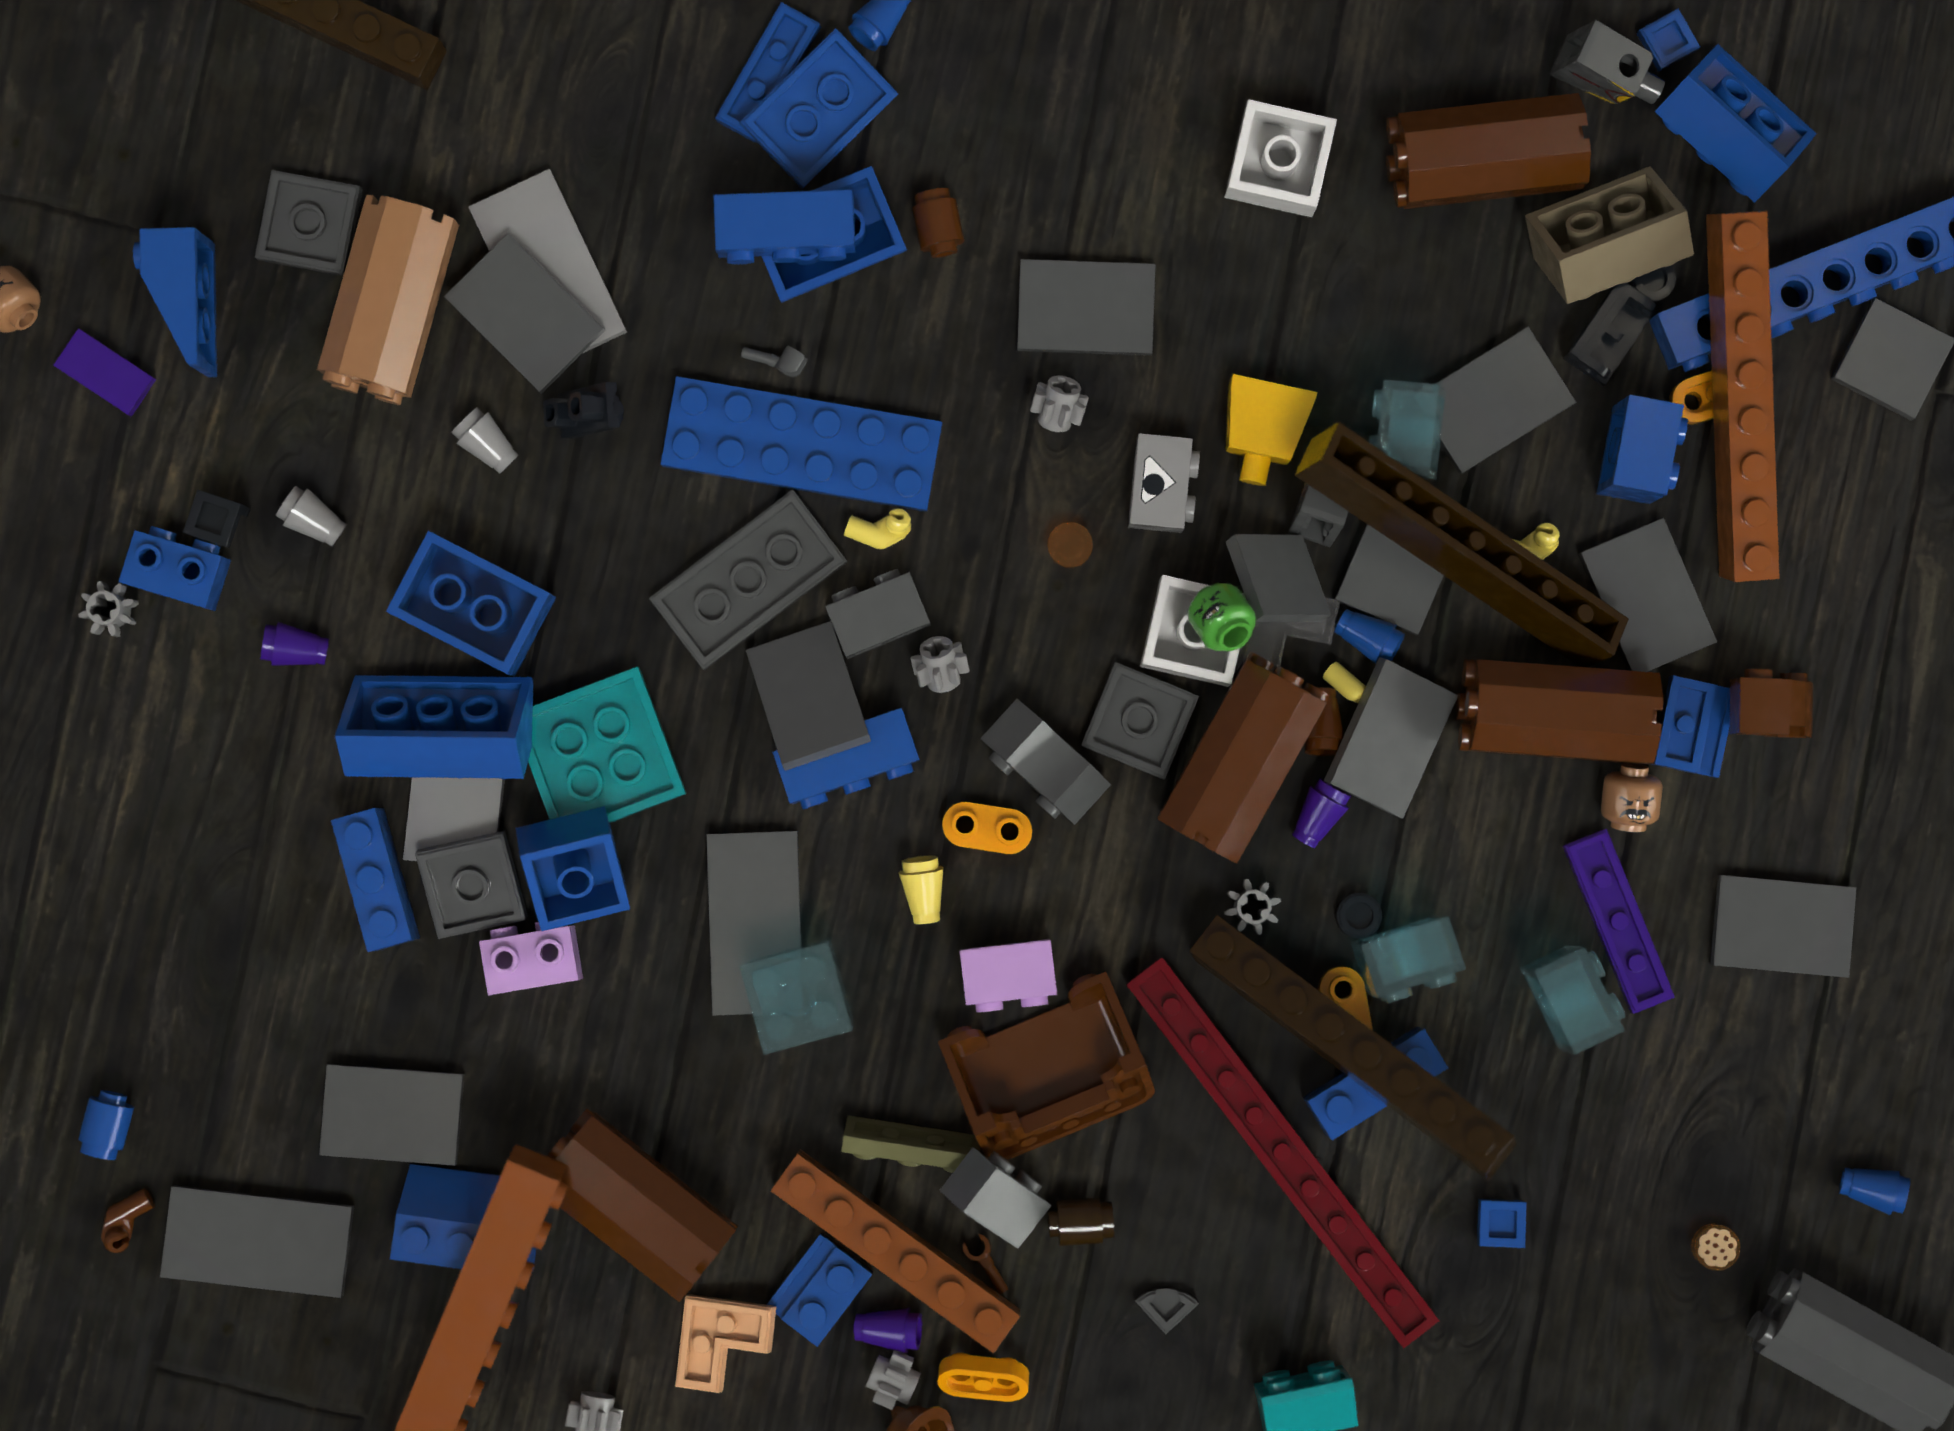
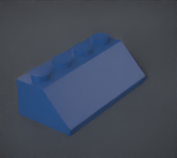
M355 675L335 733L344 776L524 779L532 749L533 679L532 677Z

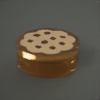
M1711 1223L1702 1226L1695 1233L1692 1239V1252L1695 1259L1704 1267L1715 1271L1725 1270L1737 1261L1740 1254V1242L1737 1235L1730 1228L1721 1224Z

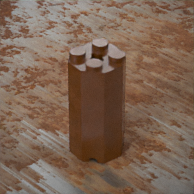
M1579 93L1398 113L1397 116L1387 117V140L1389 144H1393V155L1386 156V172L1388 181L1394 182L1393 189L1396 207L1410 209L1583 189L1585 187L1584 184H1588L1590 179L1591 147L1590 139H1584L1581 126H1586L1588 123L1587 114Z
M1251 651L1247 655L1157 817L1159 821L1235 863H1238L1330 698L1329 694L1307 682L1304 688L1301 689L1300 687L1304 679L1282 667H1276L1274 672H1271L1274 664Z
M1479 659L1464 660L1462 684L1466 686V693H1458L1455 711L1456 720H1464V723H1461L1459 727L1458 750L1636 764L1654 763L1661 738L1662 723H1656L1657 710H1663V691L1660 673Z
M586 1108L571 1127V1131L566 1137L563 1136L547 1155V1157L567 1165L561 1181L568 1183L569 1186L560 1208L680 1302L734 1234L738 1225L600 1115L594 1114Z

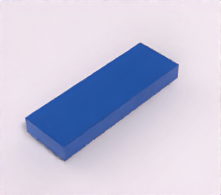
M781 2L716 115V121L755 143L756 141L739 123L802 62L821 28L820 23Z

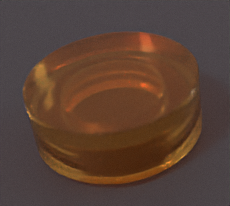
M1062 523L1053 529L1049 536L1047 544L1048 553L1051 559L1061 567H1079L1091 555L1093 548L1092 537L1089 531L1078 523Z

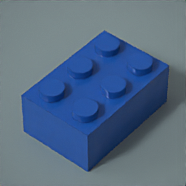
M428 531L386 612L515 677L556 597Z

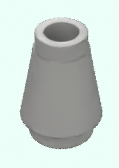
M478 407L468 414L451 432L459 440L456 444L491 468H494L499 474L518 457V454L513 450V447L489 412L484 414Z
M294 486L276 513V516L284 521V527L323 543L325 542L331 547L347 525L339 520L340 518L308 488L303 491L297 486Z

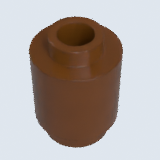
M936 188L916 194L914 196L916 205L912 207L920 250L930 252L932 258L946 257L957 253V246L965 240L956 199L951 198L948 188Z

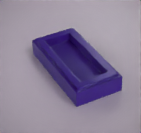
M79 328L53 365L131 417L156 381L155 378Z

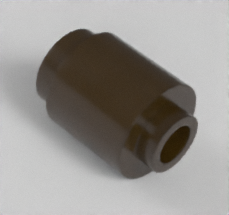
M1100 1197L1056 1200V1210H1048L1049 1237H1058L1059 1246L1103 1243L1105 1238H1114L1112 1202H1101Z

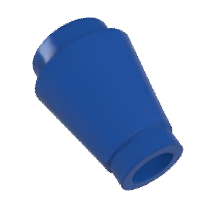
M870 0L852 15L853 22L849 26L851 35L861 45L872 51H876L880 45H887L911 0Z
M1348 609L1342 614L1334 633L1342 636L1345 641L1375 664L1379 657L1392 662L1405 637V633L1396 629L1397 624L1352 612Z
M1844 1167L1839 1194L1846 1195L1853 1200L1888 1215H1891L1892 1211L1902 1214L1908 1198L1910 1178L1900 1176V1171L1850 1169Z

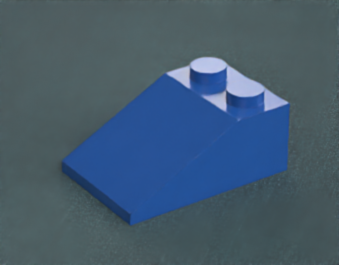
M195 227L140 229V242H135L133 246L135 268L140 270V275L187 364L207 377H217L215 243Z

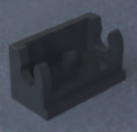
M1628 282L1611 287L1563 359L1602 386H1605L1656 312L1654 310L1656 304L1629 285Z

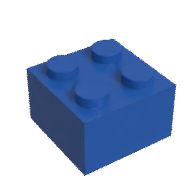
M1629 394L1612 407L1597 488L1598 495L1651 504L1666 496L1668 489L1674 490L1680 467L1679 463L1673 462L1676 445L1683 444L1688 426V419L1682 417L1684 405Z
M605 806L516 828L519 854L541 932L630 910L626 884Z

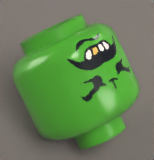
M1217 583L1204 587L1194 597L1188 609L1189 622L1205 646L1214 651H1233L1239 649L1248 642L1256 625V615L1240 590L1229 583Z

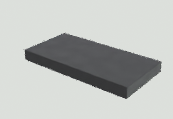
M791 490L649 599L705 671L845 565L847 560L794 490Z
M798 831L707 834L712 1016L804 1012Z
M180 1185L171 1186L160 1277L341 1298L344 1296L354 1205Z

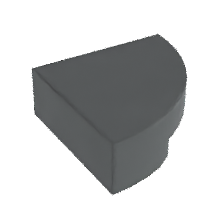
M1171 1287L1150 1289L1134 1299L1165 1334L1199 1304L1190 1294Z

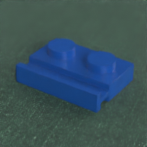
M1674 675L1669 676L1660 723H1662L1661 738L1655 761L1651 764L1719 778L1730 727V688Z
M820 1233L766 1305L777 1306L776 1315L818 1347L872 1276L873 1272L840 1246L834 1244L823 1233Z

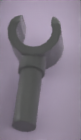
M786 346L780 357L772 353L747 347L743 348L741 354L742 358L768 364L791 378L800 375L808 361L803 353L790 346Z

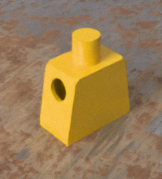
M1232 375L1228 386L1226 452L1244 456L1240 481L1266 486L1271 462L1282 465L1289 464L1316 400L1317 392L1241 375Z

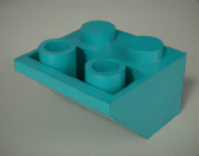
M1321 1361L1307 1366L1308 1372L1290 1376L1289 1370L1266 1373L1262 1376L1263 1382L1254 1383L1263 1431H1337L1358 1426L1352 1378L1343 1365L1335 1366L1334 1361Z

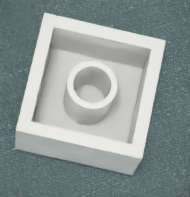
M1248 99L1224 198L1312 217L1318 205L1337 119Z
M1166 575L1161 576L1140 667L1226 687L1232 684L1239 649L1233 651H1214L1206 647L1188 620V609L1192 600L1201 589L1210 585Z

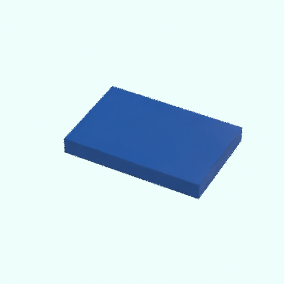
M834 29L739 124L803 189L898 93L837 29Z

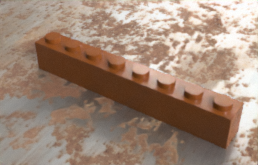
M1767 211L1706 214L1719 577L1732 582L1779 579Z
M515 1144L395 1431H465L469 1421L461 1418V1415L466 1405L475 1408L485 1384L484 1381L477 1379L482 1366L492 1368L502 1344L494 1340L499 1326L508 1330L519 1304L510 1299L516 1287L525 1290L535 1264L527 1261L532 1247L542 1250L552 1226L551 1223L544 1221L549 1207L556 1210L559 1209L569 1186L568 1183L561 1181L567 1167L566 1164Z

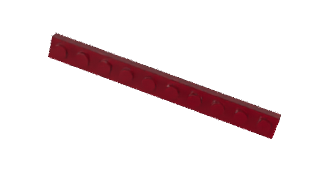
M1160 957L1127 982L1126 986L1402 1348L1407 1347L1438 1323L1439 1319L1163 957Z

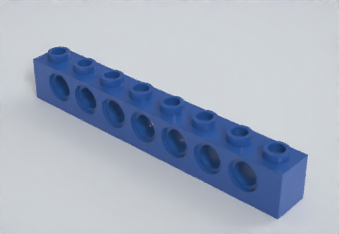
M1954 197L1769 269L1771 339L1793 330L1792 321L1807 316L1809 322L1812 323L1836 313L1833 305L1848 299L1853 307L1877 297L1875 289L1891 283L1893 290H1897L1918 281L1917 272L1932 267L1934 273L1937 274L1954 267V238L1949 233V223L1954 221ZM1908 238H1915L1921 242L1924 248L1922 258L1914 257L1909 253L1907 249ZM1866 254H1873L1880 259L1882 263L1881 274L1871 273L1865 265ZM1825 270L1833 271L1839 276L1841 281L1839 291H1833L1826 287L1823 281ZM1787 286L1796 290L1799 295L1798 307H1790L1783 302L1781 298L1782 287ZM1709 293L1657 313L1649 320L1669 370L1682 365L1684 372H1688L1710 362L1708 355L1711 354V340L1702 338L1697 331L1699 319L1710 321Z

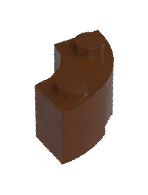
M1745 669L1744 677L1730 680L1729 734L1780 738H1812L1813 683L1807 681L1806 673H1780L1779 679H1773V670Z

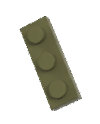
M848 1116L841 1152L851 1153L855 1157L864 1160L875 1158L897 1160L900 1164L911 1167L920 1166L921 1164L942 1167L945 1171L953 1173L972 1147L979 1151L981 1147L973 1134Z

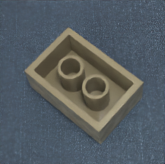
M1651 166L1525 215L1533 258L1567 304L1587 299L1595 293L1618 284L1630 282L1636 277L1662 267L1671 266L1677 261L1694 255L1687 210Z

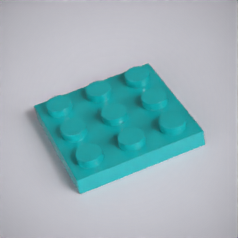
M640 667L632 668L533 706L532 749L528 763L549 819L605 806L609 823L687 794Z

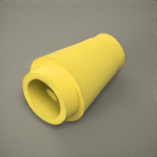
M917 856L902 860L903 870L899 872V876L911 914L913 915V923L929 924L940 921L943 867L939 866L938 857Z

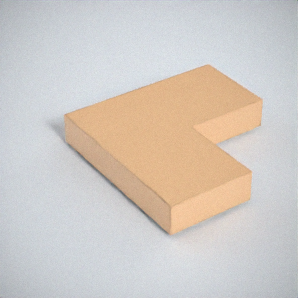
M693 1294L686 1295L675 1387L714 1393L722 1392L728 1348L765 1354L772 1352L777 1306Z

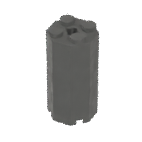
M1796 1268L1789 1274L1779 1271L1774 1276L1767 1291V1294L1771 1296L1763 1312L1757 1311L1752 1316L1746 1328V1335L1753 1338L1751 1345L1753 1350L1898 1431H1923L1927 1426L1936 1430L1943 1424L1954 1403L1953 1355Z

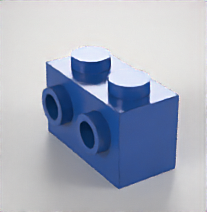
M151 526L149 534L134 530L119 578L120 583L216 611L231 562L230 559L218 555L221 547L194 539L192 547L176 543L178 534Z

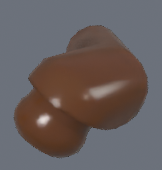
M146 1188L133 1193L107 1209L101 1231V1239L109 1252L120 1253L126 1250L132 1236L135 1218L155 1208L154 1200Z

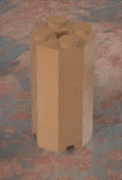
M366 195L317 370L324 374L322 380L332 383L331 386L355 394L358 393L359 387L367 388L366 392L375 395L374 398L395 405H401L403 397L411 398L459 228V224L454 218L443 215L442 222L440 223L431 219L433 210L427 207L387 196H380L378 201L373 195Z

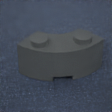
M1018 699L1010 705L980 738L993 750L988 759L1007 776L1013 770L1040 794L1035 802L1054 819L1062 813L1075 825L1111 786L1087 760Z

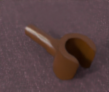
M978 1234L985 1244L984 1253L979 1256L972 1255L968 1245L964 1242V1254L967 1258L979 1262L997 1292L1002 1294L1008 1290V1286L990 1256L992 1250L991 1242L986 1236Z

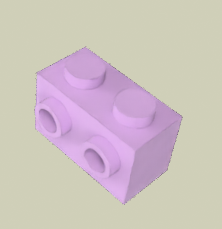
M535 922L536 932L519 935L517 926L490 930L491 939L479 941L488 995L583 979L575 925L562 926L541 932L539 922Z
M1050 939L960 949L966 1005L975 1004L976 1012L1003 1010L1002 1001L1021 999V1007L1049 1004L1048 996L1057 995Z

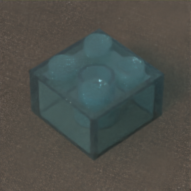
M1384 380L1383 390H1375L1373 400V417L1380 419L1378 436L1371 435L1369 443L1422 479L1437 480L1446 390L1438 384Z
M1434 915L1351 942L1367 994L1377 998L1380 997L1381 1001L1386 1000L1387 1003L1412 996L1411 987L1422 983L1424 987L1430 986L1432 989L1457 981L1455 973L1466 969L1449 916Z
M831 938L745 961L739 966L764 1055L853 1031L854 1022Z
M1567 945L1520 968L1559 1050L1575 1055L1625 1031L1620 1022L1621 1019L1625 1018L1624 1010L1613 992L1610 994L1606 993L1600 980L1601 977L1605 976V972L1594 951L1587 953L1585 947Z

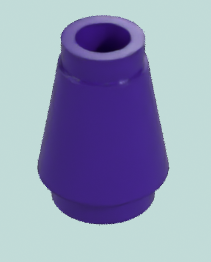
M279 621L277 626L266 624L260 660L271 661V666L325 665L329 638L320 637Z
M1319 778L1315 786L1310 785L1292 836L1302 843L1316 848L1319 841L1326 836L1349 809L1346 804L1351 795L1324 782L1323 778Z
M910 1308L856 1314L854 1322L855 1341H863L864 1343L905 1354L908 1353L909 1349H919L922 1338L921 1313H913Z

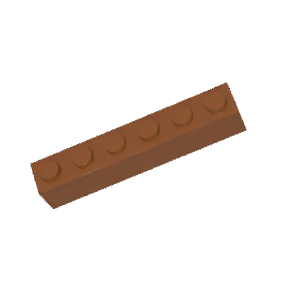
M800 1149L771 1189V1192L993 1354L1020 1318V1309L803 1150Z

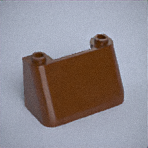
M1107 972L1098 975L1087 974L1078 978L1068 993L1070 1003L988 1037L980 1029L962 1026L951 1031L947 1038L938 1041L974 1135L986 1156L989 1157L995 1151L1006 1160L1012 1159L1137 1107L1154 1095L1155 1088L1148 1068Z

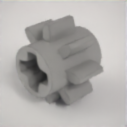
M1053 376L1048 380L1047 385L1041 382L1037 384L1030 412L1039 413L1038 422L1045 429L1053 432H1065L1070 429L1071 423L1078 426L1081 425L1089 397L1080 394L1081 386L1074 379L1066 376Z
M98 581L97 592L92 595L82 593L81 597L87 601L86 611H82L78 615L80 618L91 619L94 622L91 627V633L99 635L107 626L111 636L120 637V626L125 623L130 625L136 624V621L130 615L131 608L136 607L139 603L136 600L123 597L127 586L118 583L113 591L110 592L109 586L105 582ZM107 601L116 603V609L110 611V617L101 615V610L108 606Z
M936 636L925 640L920 645V655L911 657L914 675H917L919 686L924 687L928 685L930 690L938 693L955 689L960 685V674L970 671L967 655L963 653L961 643L953 644L949 638L943 636Z
M1244 879L1243 892L1240 894L1234 891L1227 892L1228 896L1234 899L1235 902L1234 908L1224 911V914L1229 916L1236 915L1240 919L1236 926L1239 932L1245 928L1247 923L1253 924L1256 934L1260 935L1262 934L1261 923L1267 919L1270 922H1278L1276 916L1270 912L1271 906L1279 904L1281 899L1268 898L1265 894L1269 888L1268 882L1262 883L1258 890H1252L1251 882L1248 879ZM1252 894L1255 900H1263L1264 908L1257 911L1258 918L1254 920L1250 914L1242 913L1241 905L1247 903V895Z
M893 1351L890 1359L878 1355L865 1386L876 1391L872 1402L890 1410H893L896 1400L908 1405L921 1375L920 1372L911 1369L913 1357L898 1351Z
M594 1391L581 1392L580 1402L571 1401L568 1404L565 1426L575 1427V1431H620L623 1409L613 1408L615 1397L612 1395Z

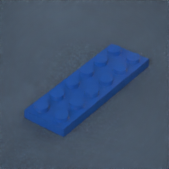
M676 376L661 466L927 512L942 421Z

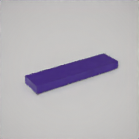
M1602 829L1563 845L1562 847L1629 1012L1635 1014L1675 998L1607 829Z

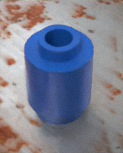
M100 1090L99 1097H89L78 1138L82 1142L81 1153L96 1158L116 1160L118 1150L124 1149L134 1111V1106L126 1103L127 1095Z

